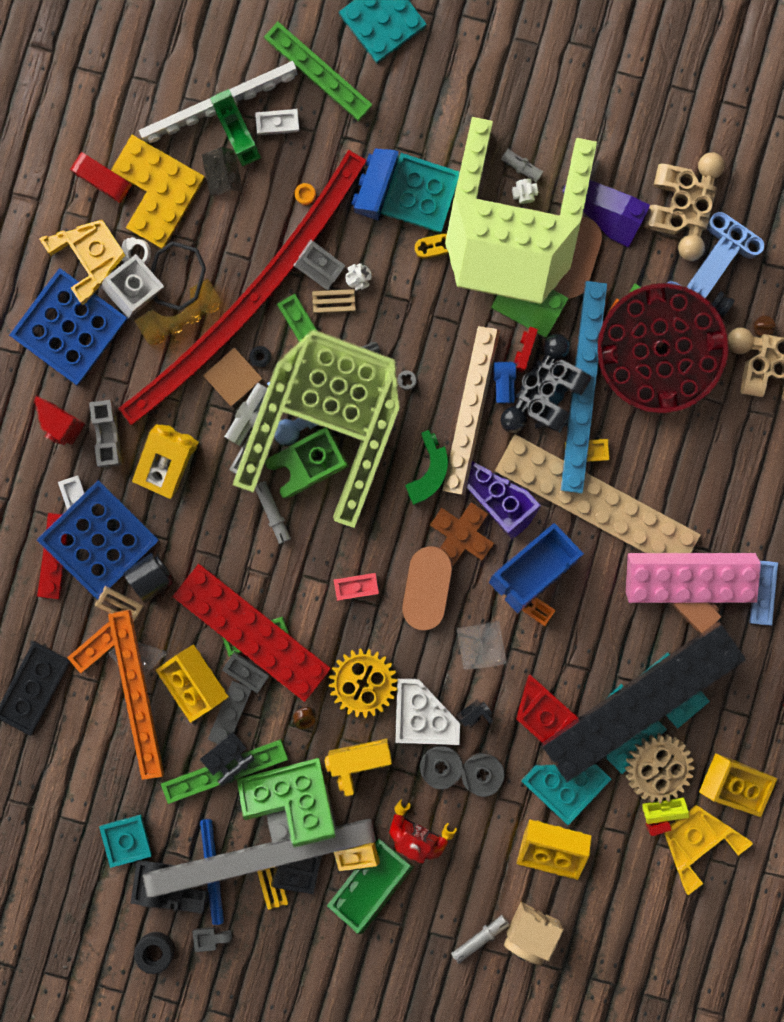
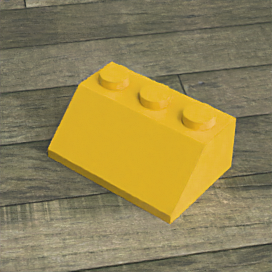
M194 644L155 670L190 723L228 698L224 688L220 685L213 671L208 667Z
M529 819L524 831L517 864L578 880L589 858L591 835Z

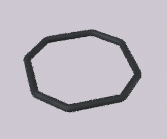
M173 241L155 254L151 268L153 274L155 273L159 255L172 246L195 252L202 268L195 296L183 305L177 306L161 301L157 295L153 297L157 304L180 311L198 299L206 266L197 248Z

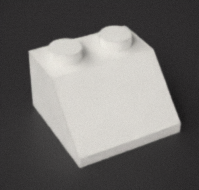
M135 254L103 280L101 288L129 319L151 301L164 286Z

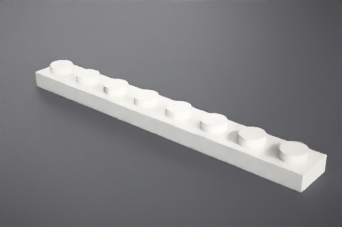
M291 61L229 90L237 105V102L244 98L249 100L262 90L269 91L276 86L275 84L293 80L295 75H297V70L294 62ZM209 98L140 129L139 132L144 142L154 143L161 138L160 136L167 133L169 135L174 134L180 130V127L194 125L199 122L200 118L214 116L216 112Z

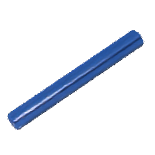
M203 819L200 821L204 858L216 856L213 825L211 819ZM218 880L207 883L213 925H220L224 922L220 883Z

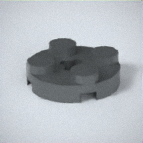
M435 746L430 748L421 759V775L427 784L433 788L447 789L455 784L462 775V761L458 753L450 747ZM442 761L447 766V770L444 769L443 773H438L439 771L435 768V765Z
M478 753L472 755L464 762L461 776L466 789L477 796L486 797L497 792L504 780V770L501 763L493 755ZM480 769L489 772L486 780H482L481 777L477 778Z

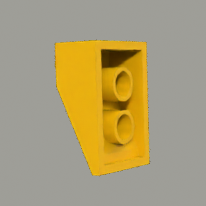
M715 753L699 793L715 802L761 817L778 778Z

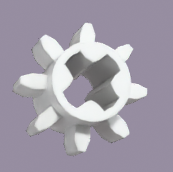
M531 179L517 181L516 187L512 189L513 199H519V204L535 201L534 196H537L539 193L537 183L532 184Z
M362 263L348 267L349 273L346 274L345 279L351 288H355L357 291L370 286L368 281L372 275L367 266H362Z

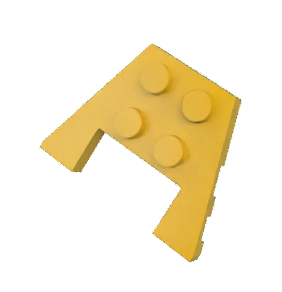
M103 220L78 226L77 229L71 231L57 232V235L50 237L43 236L39 238L50 256L70 245L89 276L71 287L82 305L90 299L103 283V280L110 275L125 257V253Z
M697 805L689 810V818L676 820L670 825L672 831L664 833L687 895H690L703 884L690 865L721 840L725 839L738 856L753 845L752 841Z

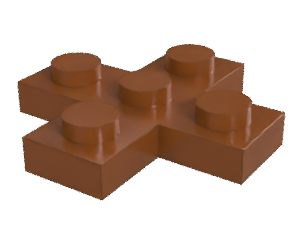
M470 502L460 519L441 508L430 524L431 527L447 537L440 548L447 553L453 566L464 549L483 561L494 544L477 532L488 513Z

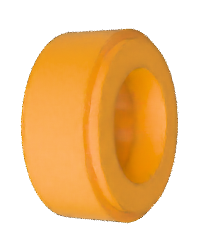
M308 183L297 186L295 190L297 202L304 206L312 204L316 198L314 187Z

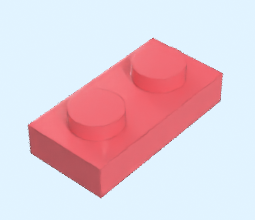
M376 573L334 580L337 601L379 594Z

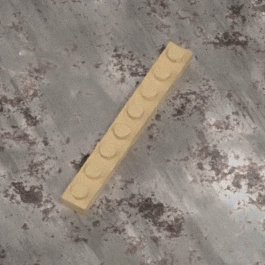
M478 326L442 491L465 495L500 330Z

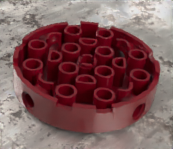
M671 283L650 284L629 292L611 308L600 330L597 348L598 360L606 382L615 394L628 404L644 411L656 413L679 411L696 404V402L708 395L719 381L727 361V333L716 309L697 292ZM658 343H667L668 351L664 354L658 353L656 351Z

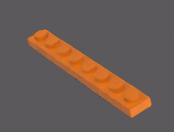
M131 609L112 612L108 614L141 778L144 780L162 777L164 770Z

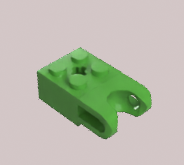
M327 427L296 442L265 461L266 467L270 470L287 467L290 470L291 477L289 482L280 488V495L283 499H288L349 467L331 430ZM318 452L324 454L321 461H315V458L318 457Z

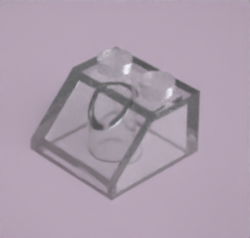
M499 621L456 628L464 670L507 664Z

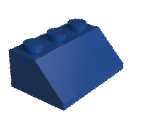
M374 149L373 155L369 153L365 166H368L366 174L362 173L358 184L361 186L359 194L355 193L352 201L354 213L378 221L399 160V151Z

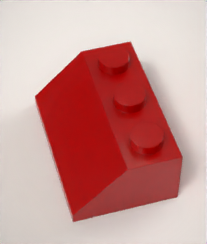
M36 396L34 400L41 429L46 432L45 437L64 446L66 443L73 445L85 423L52 402Z

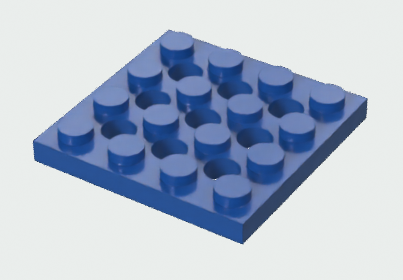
M59 268L9 336L75 385L79 386L127 322L128 318L95 293L84 304L87 307L86 314L83 316L77 315L76 308L82 304L71 287L79 282ZM63 292L70 294V300L67 303H61L59 300V296ZM50 309H56L57 317L54 320H48L47 312ZM97 317H102L104 320L101 328H94L93 320ZM68 321L74 323V330L70 333H66L63 329L64 324ZM37 326H43L45 329V333L41 337L34 335V330ZM84 334L91 336V342L88 345H82L80 342V338ZM55 338H59L62 342L61 347L57 350L51 347V342ZM71 351L78 352L79 357L75 362L68 360V354Z
M97 480L37 541L98 600L104 587L110 588L124 575L123 573L131 568L159 539ZM95 504L103 505L105 511L102 515L96 516L93 514L92 507ZM79 519H86L89 522L87 530L81 531L77 528L76 524ZM111 519H116L120 523V527L115 531H111L107 527V522ZM64 534H71L73 536L74 542L71 545L67 546L62 543L61 537ZM95 534H101L104 537L102 545L97 546L93 544L92 537ZM126 534H131L135 538V542L130 546L122 542V538ZM79 549H86L89 552L88 559L84 561L79 560L76 556ZM110 549L118 550L120 556L117 560L112 561L108 559L107 552ZM101 564L104 567L103 574H93L92 566Z

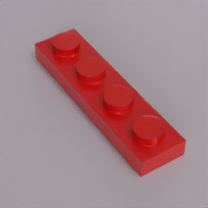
M48 513L46 530L62 514ZM64 534L61 537L64 545H67L68 534ZM45 548L43 549L37 597L60 599L64 566Z

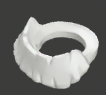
M134 237L124 240L121 246L125 253V257L122 259L123 264L131 258L133 247L140 244L145 250L142 262L146 265L151 258L149 244L144 240L135 239Z

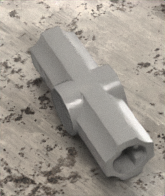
M259 383L256 384L246 402L244 401L239 407L234 422L224 436L238 446L243 444L249 431L254 426L267 391L266 387Z

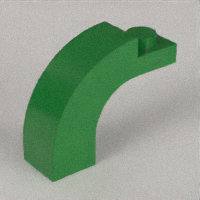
M227 89L211 97L210 100L241 166L243 167L261 158L230 90Z
M429 430L421 433L430 457L429 469L422 478L405 485L413 505L431 497L441 486L447 472L448 457L445 446L439 449L436 448V445H439L435 433L430 434Z

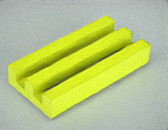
M684 798L670 799L669 802L664 800L661 803L657 801L642 804L647 824L689 818V811Z

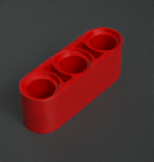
M83 152L79 154L70 168V171L119 203L123 201L132 187L128 181Z

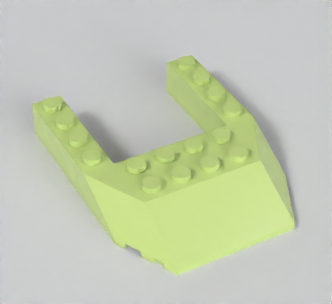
M472 117L445 242L457 287L542 304L549 293L558 285V282L571 269L597 142L576 138L559 216L477 199L493 121Z
M312 330L277 363L236 472L233 485L254 492L282 413L286 412L361 440L333 515L334 521L355 528L399 411L395 360Z

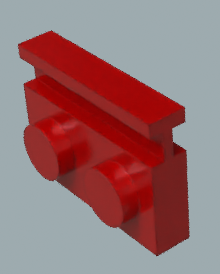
M529 327L527 332L523 331L520 340L523 346L521 352L517 351L514 363L517 364L516 371L523 373L526 369L538 331L536 328Z

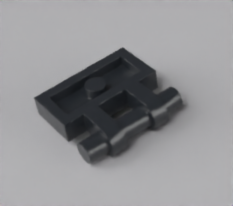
M232 732L200 758L213 776L219 771L222 772L223 776L218 780L222 787L227 783L235 781L237 775L243 770L247 771L251 768L250 765L256 761L252 754L246 758L242 756L241 753L247 747L235 732ZM233 759H236L238 764L229 770L226 765Z

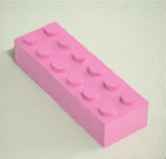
M628 553L626 595L629 603H757L761 563L756 553Z

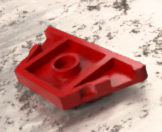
M529 674L516 719L541 742H544L578 717Z

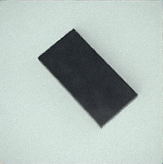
M33 641L0 703V720L32 736L71 663L70 660L50 648Z

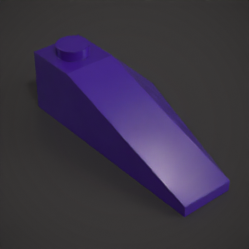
M589 180L583 212L599 226L609 239L628 248L650 205L633 196Z
M472 461L466 488L513 540L529 526L541 505L524 488L512 484L509 480L499 477Z

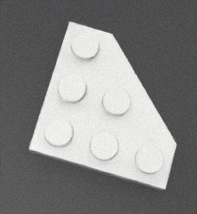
M398 678L396 743L459 745L460 723L419 679Z

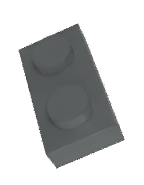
M235 651L222 669V671L256 693L259 692L270 675Z

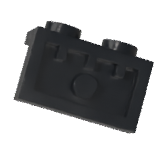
M477 699L457 714L465 727L467 725H470V727L475 725L481 719L479 716L482 714L490 724L493 722L491 718L493 713L484 701L480 704Z

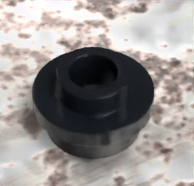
M264 346L253 348L250 352L252 364L257 367L268 365L271 360L270 351ZM259 353L264 354V359L261 361L257 360Z

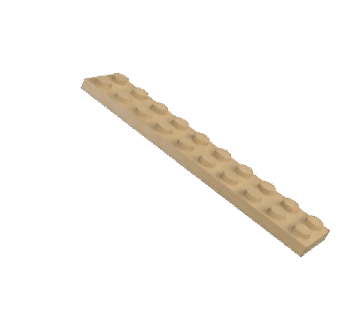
M516 434L511 439L494 471L644 553H691L701 535L586 472L582 494L560 491L564 460Z

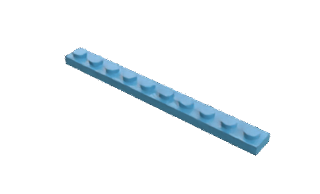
M586 281L584 286L575 367L591 375L592 379L582 396L572 392L560 491L583 493L598 367V338L603 324L607 290L606 283Z

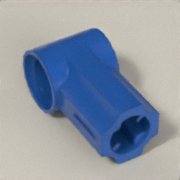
M494 362L493 373L494 381H496V403H514L516 364L514 362Z

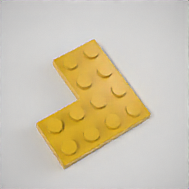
M134 135L130 136L111 169L112 172L146 192L126 229L162 249L170 240L202 185L205 176Z

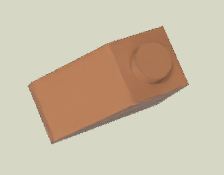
M670 603L699 634L713 626L721 618L717 613L719 608L714 603Z

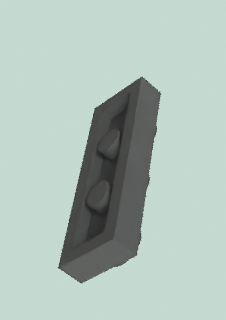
M232 681L227 692L228 698L224 700L208 740L219 744L235 731L252 691L250 688L237 681Z

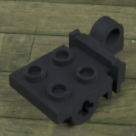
M137 860L130 904L204 913L209 891L186 888L147 897L143 874L176 865Z

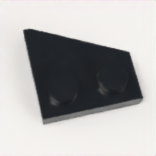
M322 855L275 866L271 886L313 894Z

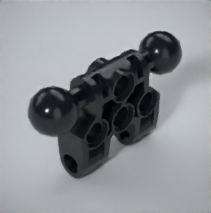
M553 334L549 336L543 346L544 358L542 361L537 360L534 368L524 375L521 390L515 396L519 400L514 407L507 408L500 418L501 426L506 432L518 433L525 428L527 423L525 412L527 409L529 416L558 433H560L569 418L570 413L557 405L563 400L566 391L582 396L592 376L562 360L570 351L569 341L564 335Z

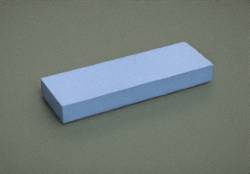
M760 561L757 603H751L749 623L772 626L778 562Z

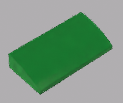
M378 839L375 843L380 863L374 867L355 869L327 905L357 934L365 932L415 867L381 839Z

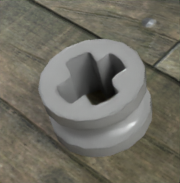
M401 372L397 378L398 385L404 390L414 388L416 377L413 372ZM404 375L406 377L407 375L412 376L410 379L412 384L402 385L403 380L401 378Z

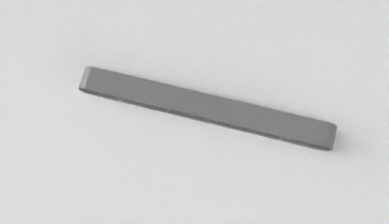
M364 819L336 826V837L295 848L291 840L273 844L270 842L143 874L147 897L162 895L376 841L372 819Z

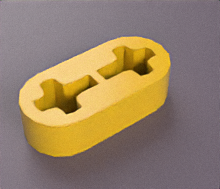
M447 234L419 239L415 244L416 255L419 258L426 259L448 254L447 249H444L443 246H435L440 244L442 239L446 241ZM422 243H425L427 247L433 245V248L427 249L426 254L418 250L421 248Z

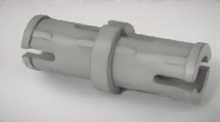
M509 148L501 161L516 169L518 174L522 173L535 183L543 173L542 170L529 163L527 158L523 159Z

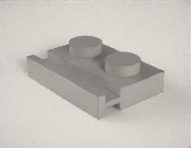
M312 240L309 241L296 263L293 264V266L326 290H329L332 282L334 283L345 267L342 262Z

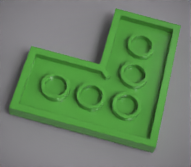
M319 758L237 779L244 820L286 810L294 848L336 837Z

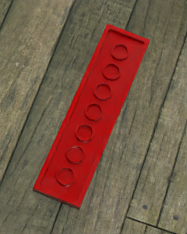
M199 563L172 596L304 702H306L331 670V667Z

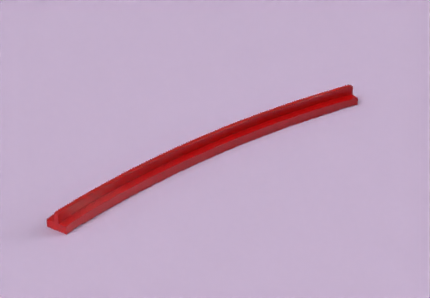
M350 150L347 151L340 165L306 216L247 290L183 355L118 408L130 425L138 422L191 378L269 299L294 269L295 266L293 264L296 263L309 241L312 240L314 242L327 225L365 166L366 159Z

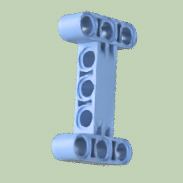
M717 212L709 219L707 229L719 240L687 285V288L697 292L704 298L707 297L737 252L748 259H753L764 250V242L759 236L723 212ZM713 220H720L723 224V227H715ZM731 231L738 232L740 239L734 240L731 237ZM748 244H755L757 252L750 251ZM674 281L667 282L671 284L680 285Z

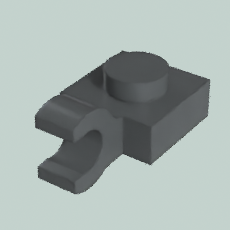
M215 927L193 930L195 952L216 950L217 943H228L232 939L231 930L219 933L215 932Z

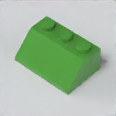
M552 290L544 302L538 304L497 295L491 308L528 329L529 327L538 329L537 333L547 338L568 297Z

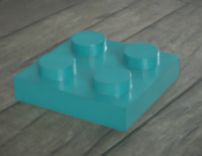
M142 814L99 826L110 868L152 856Z

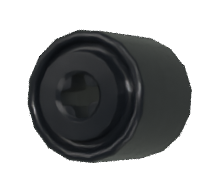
M150 553L123 573L128 583L144 603L149 602L173 584L172 574L163 561L153 553Z

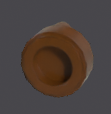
M761 316L753 324V330L759 337H762L763 334L771 335L776 327L774 320L769 316Z
M302 707L293 715L295 726L298 729L310 728L315 723V717L310 707Z

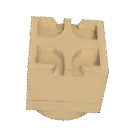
M520 902L506 931L507 939L504 946L516 954L518 958L542 965L544 960H549L563 932V928L558 919L550 915L545 916L539 910L536 912L533 907Z

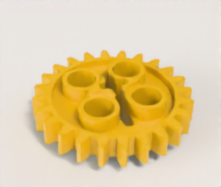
M360 648L357 655L351 650V657L343 654L345 661L337 660L339 668L332 667L336 675L329 676V678L334 680L333 683L329 684V687L335 688V690L330 695L338 696L334 703L341 701V710L348 707V715L354 710L356 717L359 716L360 712H363L366 718L368 711L375 716V709L383 712L382 704L390 705L387 698L394 699L393 694L390 692L397 691V688L392 686V683L397 682V679L391 678V676L396 671H389L392 663H384L386 656L379 659L378 651L373 656L371 655V649H368L367 653L363 654V650ZM355 663H361L364 666V672L355 674L352 666ZM371 665L373 668L367 678L369 685L364 686L358 699L354 700L360 685L357 680L364 678L368 667ZM373 673H381L383 681L378 684L374 683L371 679ZM346 682L353 683L355 686L354 692L346 693L343 690V685ZM367 691L372 692L374 695V700L369 703L362 699L363 693Z

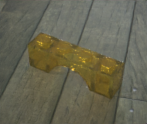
M207 278L203 280L198 299L187 306L180 314L167 317L151 310L134 321L149 345H157L165 340L164 337L170 333L174 335L184 329L182 326L187 323L194 324L202 319L201 315L206 312L211 314L217 311L222 301ZM198 284L189 288L190 299L195 296Z

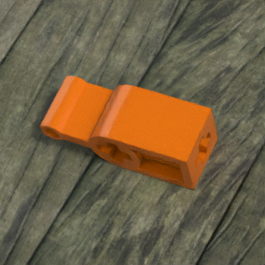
M536 598L531 602L532 605L530 607L526 606L522 611L543 626H546L556 610ZM535 608L542 611L544 614H546V616L538 612Z

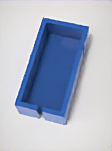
M553 523L495 572L489 583L501 596L504 594L507 596L505 601L518 614L558 580L563 573L565 574L573 567L584 553Z

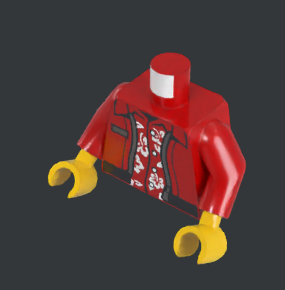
M401 799L394 807L397 814L394 815L389 829V834L395 842V849L407 856V858L422 864L426 859L439 858L448 844L447 840H451L454 837L457 828L450 832L447 830L449 825L447 823L442 830V837H440V835L403 817L410 809V803L408 802L405 808L401 806Z

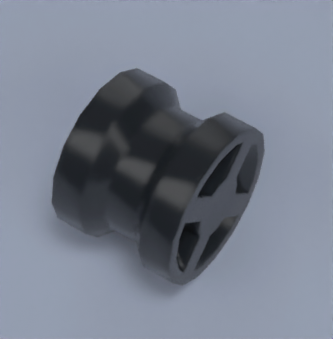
M720 291L711 305L723 318L735 300L726 297L725 293Z

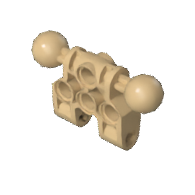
M707 153L700 158L698 169L702 175L701 182H698L692 169L668 164H659L657 168L654 186L674 193V196L670 202V208L650 205L644 227L672 235L679 233L686 227L690 228L689 234L684 236L678 244L679 254L688 261L698 260L705 252V244L701 239L702 230H707L717 190L713 186L714 180L721 176L725 169V162L721 155L717 153ZM681 178H689L691 185L684 186L680 181ZM683 198L686 201V205L680 207L676 204L675 200ZM699 202L704 203L707 210L699 211L696 204ZM678 218L681 221V226H672L671 219Z
M736 328L729 333L727 337L728 347L733 353L745 354L751 349L758 350L757 355L745 362L741 394L763 397L768 377L773 379L782 378L784 380V354L778 351V345L780 342L784 343V338L763 334L761 338L753 337L752 333L745 328ZM755 360H759L762 364L760 371H756L753 368ZM776 363L780 364L783 368L780 375L774 371ZM784 387L782 393V401H784Z

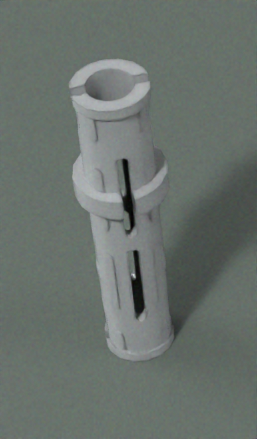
M263 481L259 485L256 484L255 490L270 523L268 525L273 528L278 543L282 544L290 540L291 537L285 527V519L281 517L269 491L267 482Z
M501 914L500 917L488 926L484 925L482 927L483 930L455 951H452L451 954L457 960L456 962L460 964L488 941L495 940L496 935L510 926L507 919Z

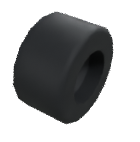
M160 932L146 934L135 948V963L140 970L148 974L163 972L168 968L174 957L173 942L167 935ZM151 945H157L162 949V957L157 961L147 957L146 951Z

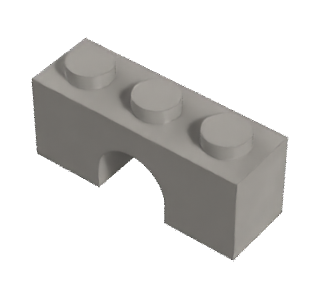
M112 400L90 402L91 421L95 427L97 444L95 445L97 466L122 465L115 402Z

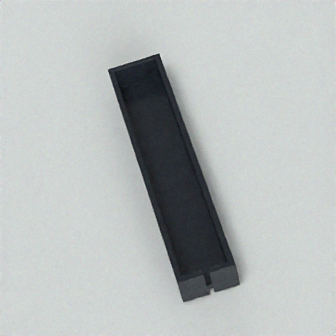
M717 622L542 742V747L552 762H555L557 769L566 782H569L743 663L746 658L722 624Z

